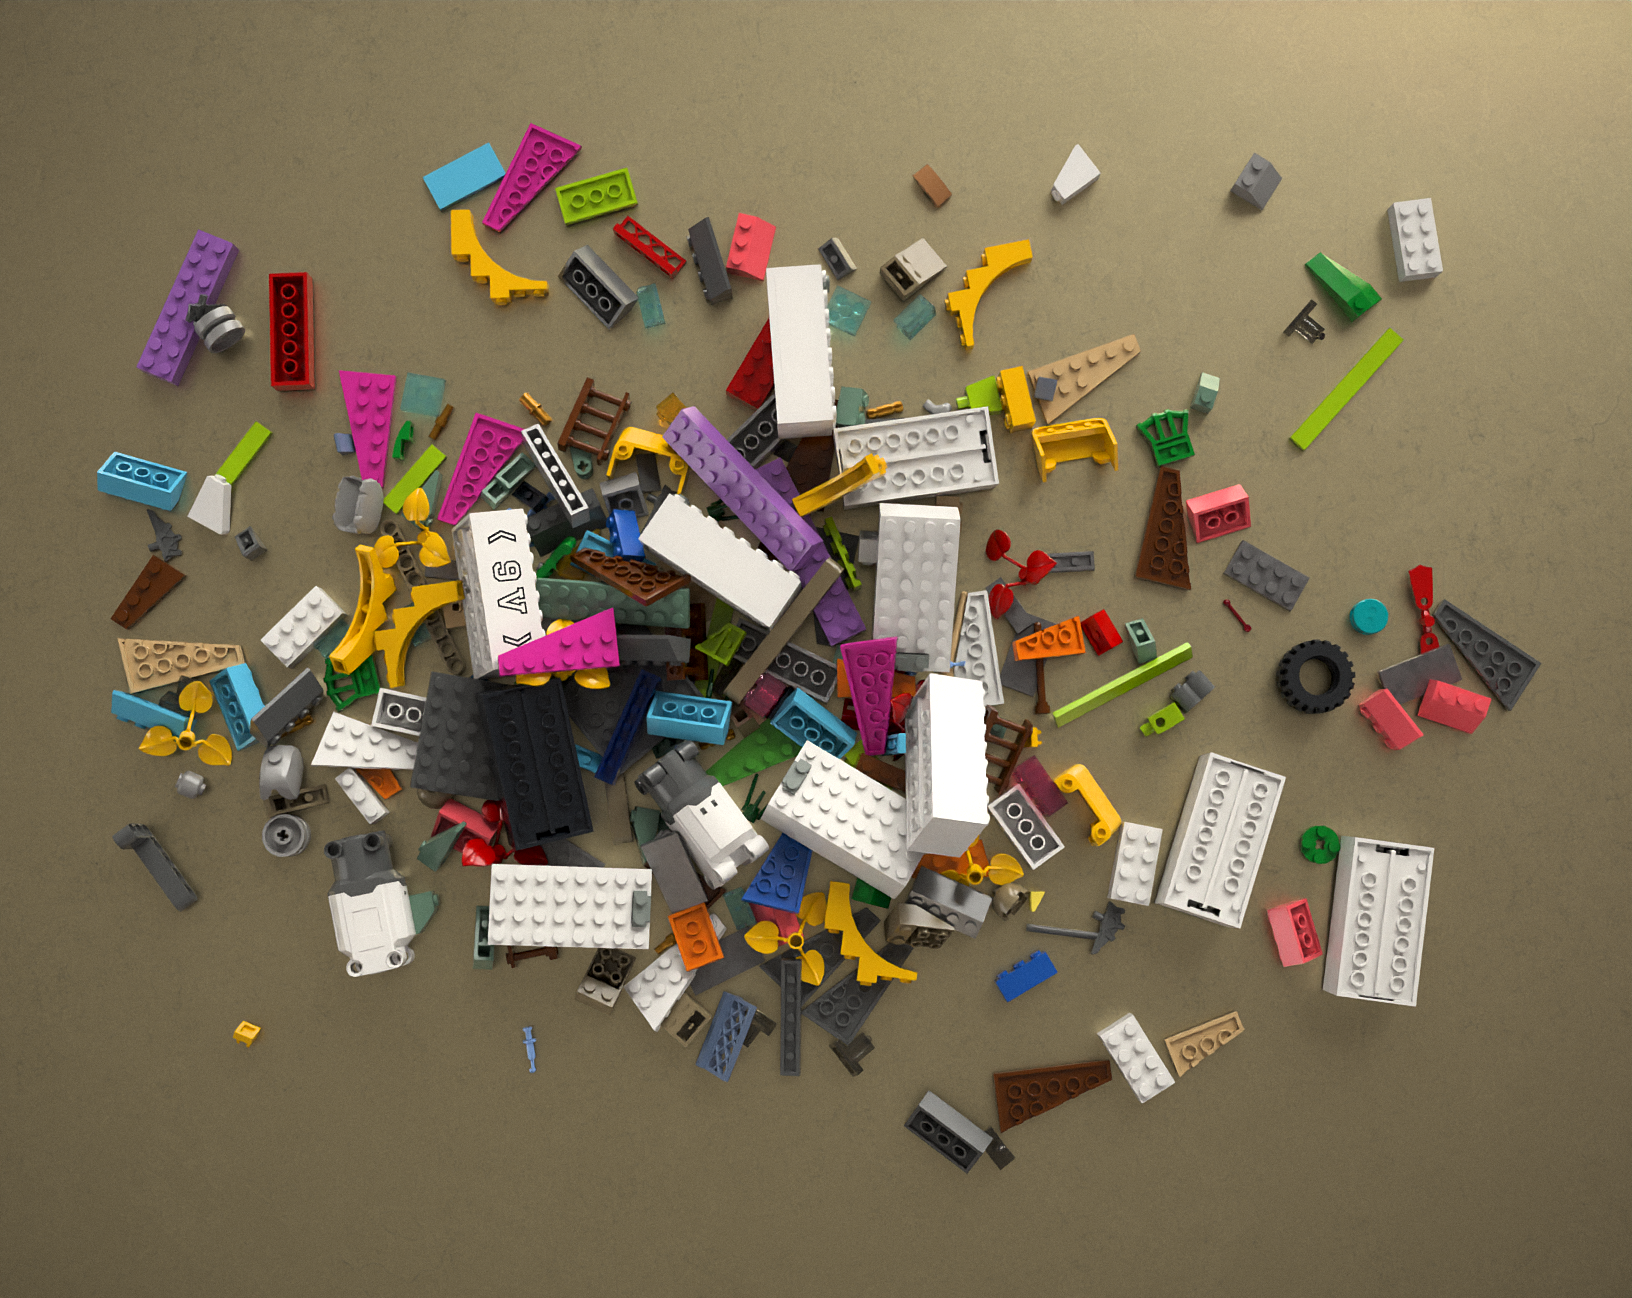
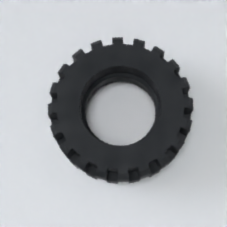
M1316 639L1292 647L1291 650L1284 654V659L1280 660L1278 665L1280 669L1276 673V677H1279L1277 687H1281L1282 692L1280 694L1282 698L1286 697L1288 705L1295 706V710L1304 711L1306 714L1325 713L1344 704V700L1350 697V690L1354 689L1355 685L1352 682V678H1356L1355 672L1351 670V667L1354 665L1352 661L1347 660L1349 655L1345 651L1341 652L1340 646L1337 644L1332 645L1327 640L1320 641ZM1310 659L1322 661L1331 672V685L1328 691L1321 695L1310 694L1303 688L1300 682L1299 673L1301 666Z

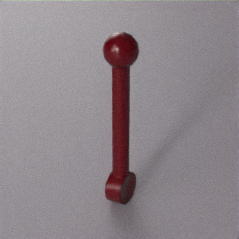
M1225 599L1223 601L1224 606L1228 607L1243 625V630L1245 632L1251 631V626L1246 624L1231 606L1230 600Z

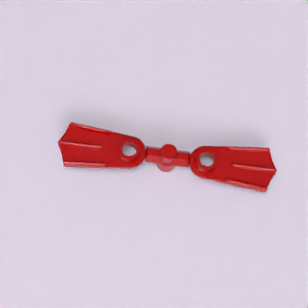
M1419 564L1409 570L1408 573L1416 606L1421 609L1419 622L1423 625V633L1425 634L1420 639V654L1438 648L1439 643L1437 636L1431 633V626L1434 625L1435 619L1429 613V608L1433 604L1432 567ZM1422 598L1426 599V604L1424 605L1421 603ZM1428 637L1431 639V643L1429 645L1426 644V639Z

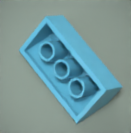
M114 452L97 472L98 491L171 511L180 499L187 472Z
M247 663L228 667L209 682L236 749L240 751L259 743L250 734L251 718L265 705L262 703L259 690L253 681L252 673Z
M798 687L786 698L770 722L801 747L808 740L838 759L842 758L854 746L857 732Z
M113 690L111 713L117 715L116 719L128 722V720L134 721V726L142 729L165 726L171 730L172 736L179 738L181 732L187 729L190 717L127 692ZM194 718L190 730L192 732L197 723V720Z
M656 691L646 717L647 733L650 735L724 745L729 729L732 702Z

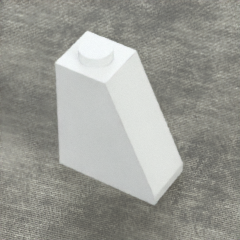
M1079 144L1072 150L1051 189L1053 198L1062 205L1098 180L1101 174Z
M216 474L215 476L206 477L187 517L223 535L228 534L230 531L231 484L225 482L226 478Z

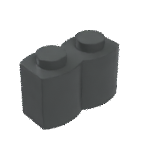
M1200 670L1196 673L1194 671L1190 672L1185 677L1187 681L1184 684L1178 683L1170 690L1172 694L1169 697L1184 714L1215 688Z

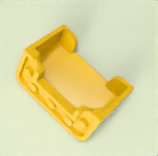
M1073 765L1049 781L1054 790L1060 789L1064 793H1071L1077 790L1097 818V820L1089 824L1091 834L1087 839L1092 846L1102 845L1118 830L1121 825L1120 816L1084 765Z

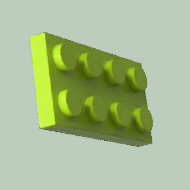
M627 167L555 188L566 225L638 205Z

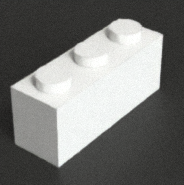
M349 767L335 778L369 824L375 825L390 813L355 768Z

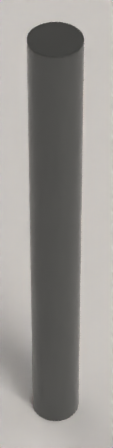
M1035 924L1026 925V931L1091 940H1096L1098 932Z

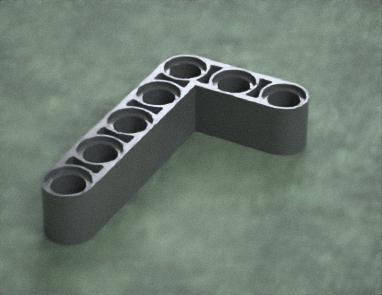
M129 823L112 836L115 843L121 849H134L178 911H183L197 900L194 891L147 826Z

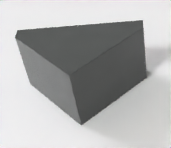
M251 526L235 536L242 555L251 561L267 551V548Z

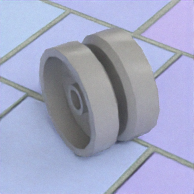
M222 306L208 312L194 326V331L200 339L204 340V345L211 353H219L232 347L245 334V328L240 321L235 320L236 316L228 306Z
M280 814L272 817L265 824L262 831V841L265 848L271 854L278 857L296 856L302 853L308 847L311 840V830L308 823L302 817L294 814Z

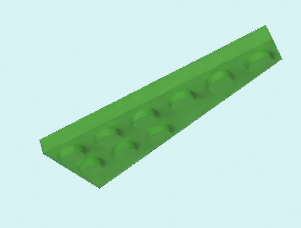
M767 718L759 725L760 728L741 740L705 772L707 775L715 776L723 787L798 756L802 747L773 726Z

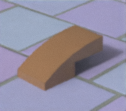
M928 164L913 175L922 191L927 193L935 206H939L952 195Z

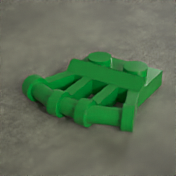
M1166 409L1159 414L1152 413L1144 422L1136 425V429L1150 443L1157 467L1195 455L1187 432L1188 410L1174 411ZM1173 418L1182 419L1181 434L1177 433ZM1165 419L1172 435L1167 438L1164 436L1160 423L1161 420ZM1152 424H1154L1159 438L1157 441L1147 430Z
M568 536L535 572L536 577L549 578L553 573L552 567L557 570L559 559L563 555H569L576 546V538Z
M370 655L350 675L344 673L333 675L334 667L330 659H325L326 671L323 681L327 685V696L336 705L335 709L338 713L359 698L379 694L381 685L373 655ZM347 677L352 678L353 684L335 688L334 681ZM350 690L355 691V694L344 702L337 695Z

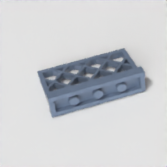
M724 991L695 1065L728 1082L757 1007L743 1000L740 996ZM732 1034V1040L729 1042V1036ZM725 1053V1059L722 1060V1054Z

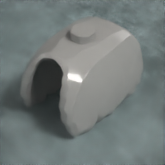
M355 476L343 477L338 485L340 491L337 492V498L335 499V513L332 516L334 525L339 530L350 533L370 534L374 532L380 522L383 508V491L380 483L372 478L362 480Z
M291 745L269 746L265 750L259 773V789L262 800L268 799L273 789L277 790L281 796L287 799H297L300 793L304 769L303 758L298 748Z

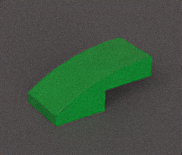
M411 421L405 422L396 438L392 458L396 461H404L405 443H413L414 424Z

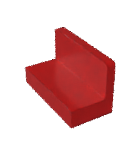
M1104 609L1080 622L1081 628L1098 656L1123 642Z

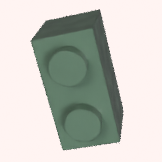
M841 386L836 410V425L838 428L865 423L864 412L869 404V396L864 389Z

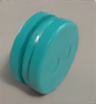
M1365 599L1356 603L1349 615L1351 626L1355 631L1363 635H1372L1380 632L1388 622V611L1385 605L1376 599Z

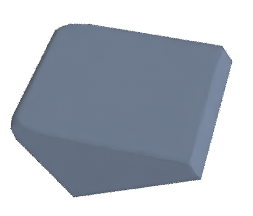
M1038 377L1034 398L1053 401L1057 380Z
M334 434L338 453L343 456L356 452L351 434Z

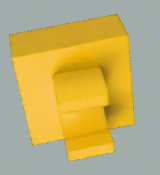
M1033 727V733L1030 738H1027L1023 748L1038 747V745L1042 744V741H1038L1037 734H1042V732L1037 730V727Z
M243 1021L235 1030L233 1038L236 1039L238 1044L241 1041L247 1043L246 1047L249 1048L260 1034L261 1028Z

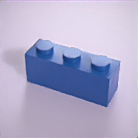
M613 509L606 520V526L610 532V543L613 546V557L620 556L623 558V561L627 562L631 560L642 562L645 558L643 545L638 539L640 531L635 511Z
M1038 950L1030 955L1031 959L1024 962L1021 960L1013 965L1014 969L1007 972L1004 970L996 975L997 979L994 982L1006 1002L1013 1000L1058 973L1045 951L1040 952Z

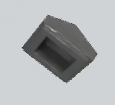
M785 440L775 450L773 455L781 457L782 460L789 463L798 446Z

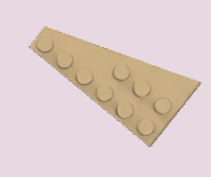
M1135 334L1028 371L1034 392L1038 377L1057 380L1053 401L1037 399L1047 425L1141 352Z
M117 638L131 694L215 673L228 667L245 663L240 645Z

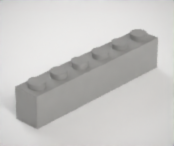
M536 424L522 430V439L526 450L572 528L590 521L589 507L540 425Z

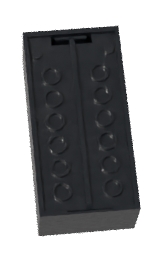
M551 676L549 681L541 686L513 684L477 692V702L508 844L518 851L594 832L561 678Z

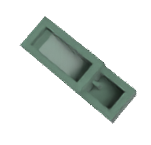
M522 452L495 476V480L481 491V498L495 510L536 467L535 463Z

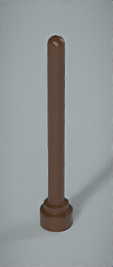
M1040 622L1034 623V633L1042 630ZM1043 658L1036 659L1038 702H1036L1035 714H1049L1050 705L1046 702L1044 661Z

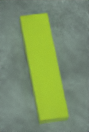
M256 421L216 474L226 478L225 482L231 484L232 487L273 433Z
M431 444L383 499V503L398 515L403 509L406 498L417 488H421L447 457Z

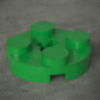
M1326 826L1309 827L1301 835L1300 851L1309 862L1326 864L1332 861L1340 850L1338 836L1332 829ZM1316 840L1324 842L1323 849L1315 848L1317 845Z

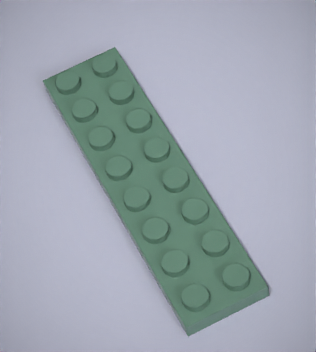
M537 578L536 591L539 592L540 596L538 607L542 611L543 618L582 621L605 610L614 608L615 623L687 629L690 627L689 588H679L666 597L645 607L604 582Z

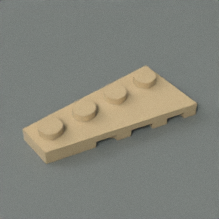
M1234 1011L1163 1039L1178 1077H1181L1187 1070L1196 1066L1205 1057L1214 1053L1220 1046L1225 1045L1244 1031L1237 1011Z

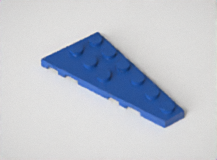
M782 833L741 901L798 914L813 850Z

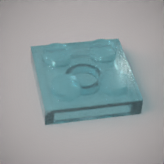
M837 285L827 305L829 325L855 337L871 305V301Z
M407 373L400 407L401 411L434 417L439 416L446 380Z

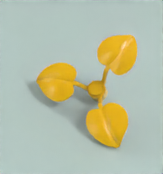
M417 488L404 501L403 513L407 520H415L416 525L422 528L423 531L418 534V541L394 543L392 536L385 535L379 538L374 545V549L383 568L394 566L399 558V551L396 547L406 545L423 546L420 550L419 558L425 566L441 567L451 563L444 540L438 533L429 531V527H425L420 523V521H425L428 518L429 502L424 490Z
M558 619L548 627L546 635L574 623L571 620ZM606 668L578 670L575 673V680L582 687L604 689L610 686ZM577 670L516 675V683L541 686L549 681L551 674L560 677L561 681H564Z
M199 681L188 684L180 693L179 705L181 709L191 711L187 729L180 733L179 738L172 736L171 730L165 726H154L147 731L139 747L140 751L150 755L167 756L176 750L177 745L182 750H190L193 746L196 747L198 744H201L198 749V755L204 763L230 766L232 761L230 744L223 736L211 734L206 741L203 739L195 741V734L190 731L195 711L204 713L211 708L213 703L211 692Z
M979 835L969 847H973L978 843ZM969 848L966 851L969 861L967 875L964 873L959 875L955 870H947L941 873V875L966 886H969V883L973 885L980 884L988 870L990 880L997 885L1011 883L1024 876L1020 864L1007 854L994 855L991 858V866H987L982 870L980 865L973 864Z
M814 892L802 897L800 911L795 915L803 920L799 931L791 933L788 938L778 937V927L770 921H761L755 924L744 936L749 946L764 954L773 953L778 949L777 940L788 942L791 948L798 949L802 956H798L795 959H802V981L815 986H819L822 981L824 960L816 950H809L804 953L802 949L804 938L801 934L806 921L811 926H817L825 921L827 908L825 894L823 892Z

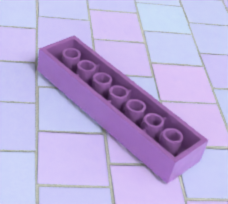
M198 229L137 364V368L142 372L179 386L200 339L194 331V321L192 320L190 323L185 321L188 304L198 303L200 294L208 295L207 305L216 303L239 252V249L233 243Z

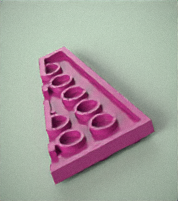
M530 123L482 224L501 232L582 149V146Z
M339 370L362 480L369 478L377 480L382 489H384L397 377L395 375Z
M475 413L437 520L454 526L462 520L481 496V491L492 482L522 444L521 431L524 430L523 428Z
M614 608L605 610L498 655L499 677L619 667Z
M898 636L846 643L840 646L864 751L869 756L881 755L886 752Z

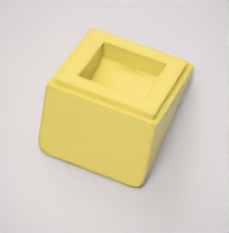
M1029 891L1030 911L1035 912L1045 891Z

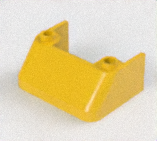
M1103 418L1037 427L1032 430L1037 469L1043 482H1047L1046 473H1050L1056 468V462L1092 457L1099 464L1111 462L1114 470H1119L1118 444L1107 421Z
M627 427L622 431L614 446L606 476L609 480L614 479L618 461L629 459L633 454L634 448L671 458L669 463L670 470L674 474L682 476L677 494L684 496L691 467L662 438L663 435L634 427Z

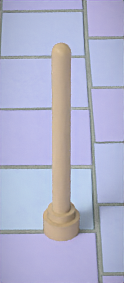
M966 591L960 594L953 626L950 659L952 662L955 657L968 597ZM950 668V672H939V675L954 677L953 669Z

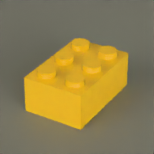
M1023 366L1001 370L998 377H996V384L1001 396L1002 411L1004 410L1005 418H1003L1005 429H1009L1010 434L1032 429L1036 419Z

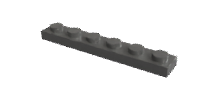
M782 958L780 1075L800 1076L802 959Z

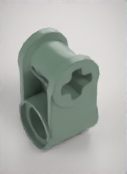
M571 446V457L578 477L589 479L593 475L592 454ZM582 466H586L584 472L581 471Z

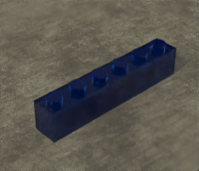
M641 669L596 771L595 778L611 785L616 784L662 679L661 677Z

